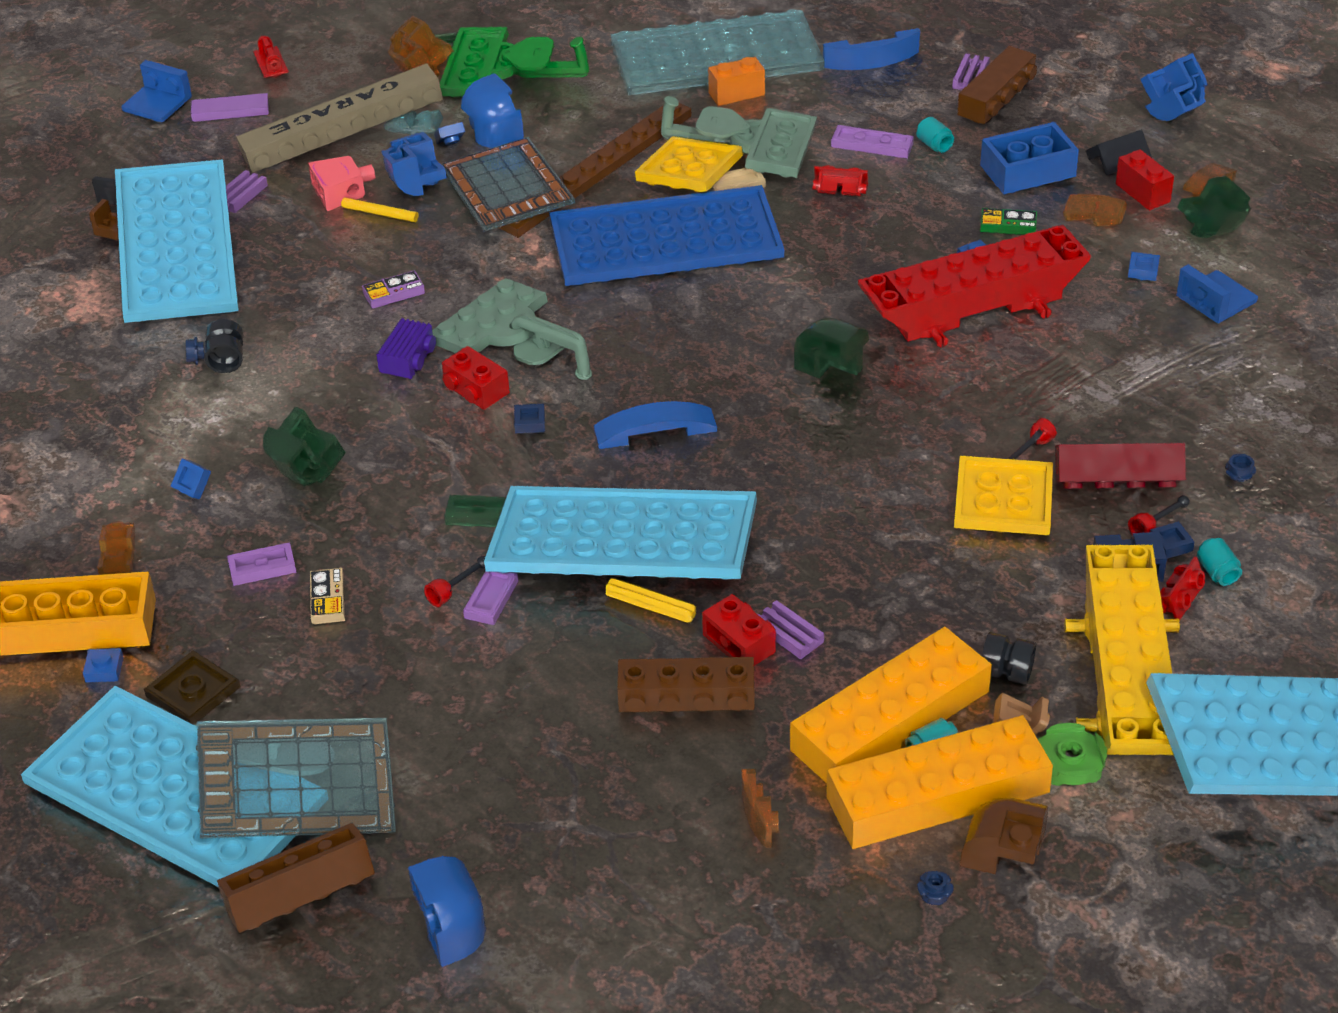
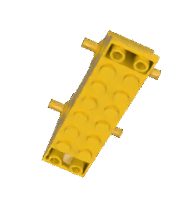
M1086 545V614L1084 619L1065 618L1064 629L1065 633L1085 632L1089 640L1090 651L1093 653L1098 691V712L1096 718L1076 717L1075 723L1085 726L1086 732H1096L1099 734L1107 747V755H1173L1146 683L1151 673L1172 674L1166 632L1179 633L1180 630L1179 618L1164 619L1153 545Z

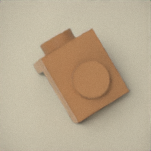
M1002 693L995 700L993 723L1024 715L1034 734L1042 733L1050 720V714H1048L1049 700L1041 697L1033 706H1030Z

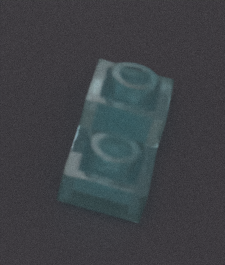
M414 110L386 121L384 128L390 132L410 135L423 131L426 134L435 133L443 120V116L440 110L422 111L418 115Z

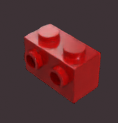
M1141 149L1119 157L1116 175L1117 186L1149 211L1171 202L1174 175Z
M469 346L464 347L442 362L444 385L449 390L455 391L468 402L474 403L483 410L510 393L508 371Z
M734 594L729 595L702 612L703 635L728 657H754L755 666L776 653V629L768 620L761 618L748 603L742 602Z

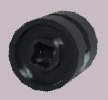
M218 319L211 322L205 333V363L215 372L231 373L237 370L243 361V330L233 320Z
M989 632L985 640L982 657L992 664L991 677L1000 678L1005 674L1009 681L1027 685L1033 669L1037 643L1019 638L1014 642H1010L1009 637L1006 635Z

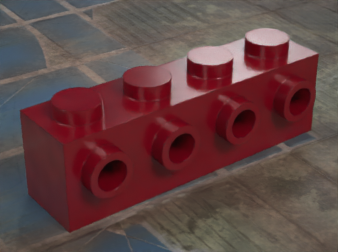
M1185 443L1059 444L1055 446V482L1064 483V489H1082L1083 483H1095L1096 489L1114 488V482H1126V488H1145V482H1158V488L1177 487V482L1186 480Z

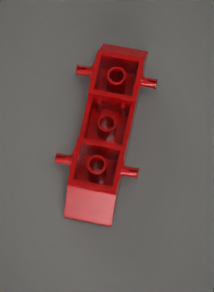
M1059 225L993 244L979 246L967 251L953 253L941 258L927 260L915 265L901 267L893 271L875 274L859 279L858 285L881 316L895 324L907 341L919 338H932L937 346L942 348V345L945 347L948 344V338L943 333L959 328L960 318L1006 306L1011 313L1023 309H1034L1043 319H1045V316L1048 318L1052 310L1046 304L1062 299L1063 289L1090 261L1091 255L1064 225Z

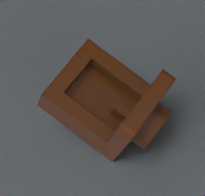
M102 199L89 213L94 235L119 240L117 213L111 212L109 201Z

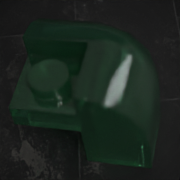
M1227 176L1209 178L1200 196L1182 198L1177 208L1185 214V218L1195 224L1190 232L1191 234L1199 238L1223 236L1237 230L1251 211L1249 206L1251 198Z
M824 317L811 323L796 338L794 345V369L820 378L833 366L857 376L862 370L863 346L869 341L867 330L836 318Z
M298 407L293 408L278 430L268 427L263 436L262 446L277 470L292 482L303 486L311 485L316 481L322 483L346 453L334 434L317 429L306 412Z

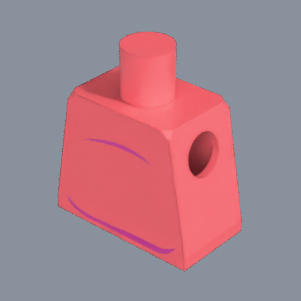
M350 156L308 163L311 184L327 211L340 207L344 197L356 200L363 198L365 195L363 183L376 179L374 168L371 164L357 167Z

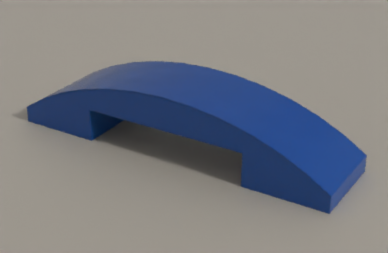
M916 28L895 32V38L850 45L847 40L823 44V67L836 70H863L901 62L919 52L920 30Z
M669 401L639 405L617 412L595 424L594 432L599 449L629 445L628 436L685 427L687 435L690 436L716 432L717 425L710 407L690 402Z

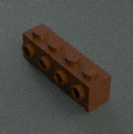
M1008 46L959 92L957 115L976 123H987L993 116L997 115L998 111L1005 104L1010 102L1017 92H1020L1030 80L1034 79L1037 73V65H1035L1036 54Z
M754 657L618 659L617 690L619 712L755 710Z
M352 822L218 879L217 883L227 914L237 931L241 933L245 930L255 929L262 923L277 916L292 913L298 907L309 902L324 899L330 893L348 885L358 884L364 878L375 874L365 838Z

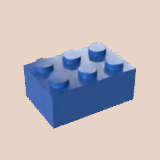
M1055 122L982 139L980 166L1003 194L1014 193L1019 190L1076 177L1079 149Z

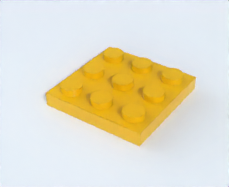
M672 136L635 171L636 181L646 182L648 185L659 184L670 186L673 189L685 188L699 193L707 192L743 156L742 146Z
M960 456L954 528L1050 535L1053 462Z

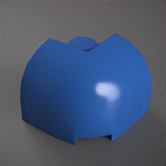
M1193 53L1181 57L1166 67L1147 74L1140 79L1152 101L1145 107L1158 120L1169 121L1193 111L1206 102L1204 99L1205 87L1208 83Z
M495 73L473 82L465 91L461 101V109L469 116V123L475 132V141L481 146L489 148L524 139L521 109L515 110L513 101L509 96L512 94V90Z
M424 131L391 141V147L387 150H382L384 166L389 178L406 194L412 196L424 195L422 185H435L439 180L447 178L445 168L436 160L433 140Z
M441 856L408 867L411 889L425 917L428 940L441 967L464 959L474 953L484 940L486 925L481 896L464 862L456 857Z

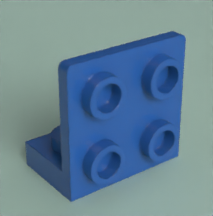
M145 60L140 64L144 87L121 107L123 112L157 122H164L192 97L187 71Z
M1189 264L1180 268L1176 296L1216 323L1226 320L1255 304L1258 300L1256 294L1218 270L1204 275Z

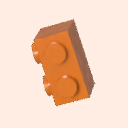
M745 57L738 61L720 63L716 66L708 67L709 94L717 106L764 96L765 69L756 57Z

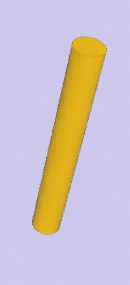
M346 197L341 202L342 208L415 223L419 217L418 212Z

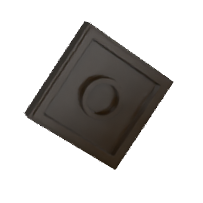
M193 650L145 687L144 692L148 699L169 713L195 725L241 686L238 678Z

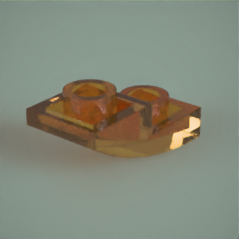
M1214 163L1209 164L1193 174L1184 184L1183 190L1192 192V196L1195 198L1208 199L1209 196L1220 194L1221 186L1224 183L1234 181L1237 170Z
M1073 194L1068 197L1063 215L1066 221L1092 219L1095 226L1121 224L1127 203L1124 200L1104 195Z
M117 521L108 525H102L99 538L101 554L97 567L99 575L132 573L135 549L134 522L123 523Z
M742 769V799L748 823L764 847H772V833L779 832L778 811H771V796H763V783H756V769Z

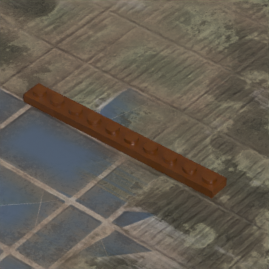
M679 103L674 110L673 124L681 125L691 118V108ZM663 106L558 177V180L561 182L560 184L564 186L572 199L498 222V228L519 238L550 216L549 212L558 211L663 137L661 134ZM544 187L535 194H543L542 192L547 193L545 192L547 191V189Z

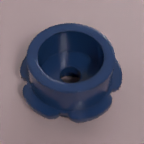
M197 337L186 339L187 362H196V365H198L199 359H204V342H198Z
M1234 454L1225 464L1226 474L1237 482L1249 480L1256 473L1254 460L1246 454Z
M941 871L925 872L920 877L921 881L917 883V890L921 898L931 905L945 903L954 890L953 884L950 883L951 878Z

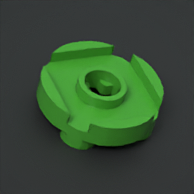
M1060 723L1051 726L1046 730V735L1041 738L1039 737L1038 741L1053 764L1052 785H1082L1100 780L1106 765L1107 747L1099 734L1095 732V736L1085 731V726L1077 723ZM1071 750L1074 755L1079 756L1069 757L1065 754L1066 751Z

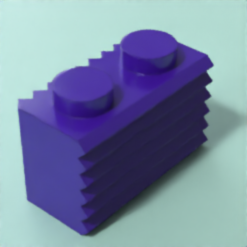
M401 318L376 354L379 372L412 379L413 375L415 376V372L422 369L427 354L432 353L435 349L436 338L433 336L432 325L430 323L425 324L424 322L420 323L419 321L415 322L414 320L410 321L409 319Z

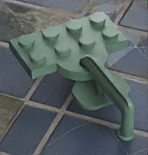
M666 96L662 112L661 134L667 140L674 136L742 146V153L748 154L745 168L760 173L768 172L779 174L786 178H797L816 128L817 117L766 108L762 120H744L732 109L709 106L701 111L694 128L673 124L674 110L679 105V102L672 96Z
M507 278L499 281L497 285L479 295L473 302L461 308L456 314L432 330L433 336L436 338V346L457 353L466 346L480 352L488 345H514L515 359L529 365L543 364L563 349L568 348L575 353L577 363L575 376L580 380H588L592 376L585 339L575 331L535 316L534 312L548 302L546 293Z

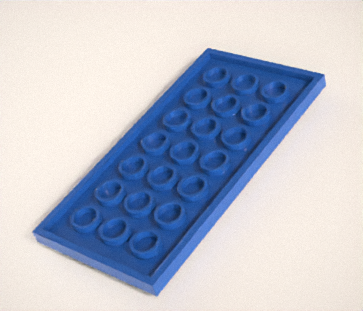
M762 185L549 212L565 286L784 258V246Z

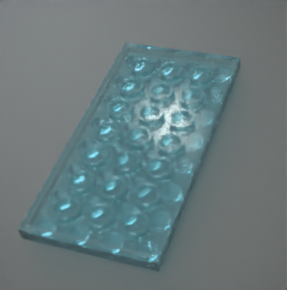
M791 9L780 13L768 12L757 16L744 15L733 19L721 18L709 22H692L686 25H669L662 28H645L638 31H621L611 34V44L628 95L709 85L708 67L716 66L720 63L738 61L745 57H756L765 69V78L825 70V61L802 10Z

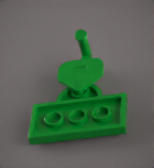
M460 27L440 81L442 96H463L473 82L494 73L501 79L511 77L514 74L524 78L585 77L589 73V63L583 43L584 39L576 37L570 42V47L575 51L576 61H550L554 49V41L549 37H528L516 44L507 42L509 36L507 27Z

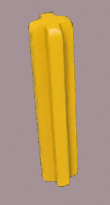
M611 578L605 588L606 595L686 623H691L696 615V606L694 604L616 578Z

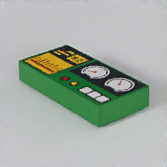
M982 208L980 232L1018 235L1036 232L1037 211Z

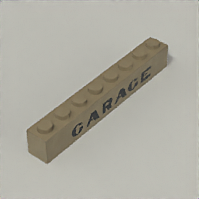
M426 63L236 136L244 161L250 171L254 173L443 99L437 76Z

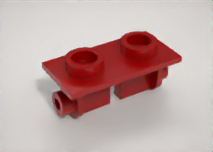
M261 36L257 41L258 50L253 51L264 78L278 77L281 74L289 73L278 47H273L270 37Z
M830 165L823 167L814 166L815 179L813 180V190H817L818 193L836 194L837 186H842V195L861 197V194L867 193L868 170L835 168Z
M1194 556L1189 565L1182 564L1176 566L1166 582L1167 588L1163 587L1160 591L1163 613H1173L1174 619L1179 618V621L1187 609L1190 608L1191 603L1205 584V574L1201 570L1197 557Z

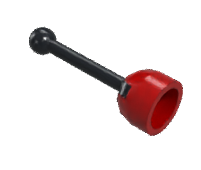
M1046 418L1038 419L1030 428V439L1007 459H1017L1034 443L1038 445L1049 443L1057 435L1055 426Z
M1182 495L1177 499L1176 503L1154 516L1149 513L1136 514L1128 521L1130 533L1133 536V533L1150 532V529L1156 528V521L1180 507H1187L1190 499Z
M480 556L477 559V563L449 582L438 578L425 585L424 593L427 600L435 607H441L452 597L451 587L479 568H485L484 560L486 556Z

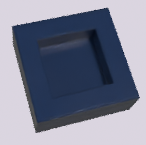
M544 403L514 405L515 434L545 432Z
M1179 521L1150 529V532H1159L1167 559L1192 552L1194 549V540Z

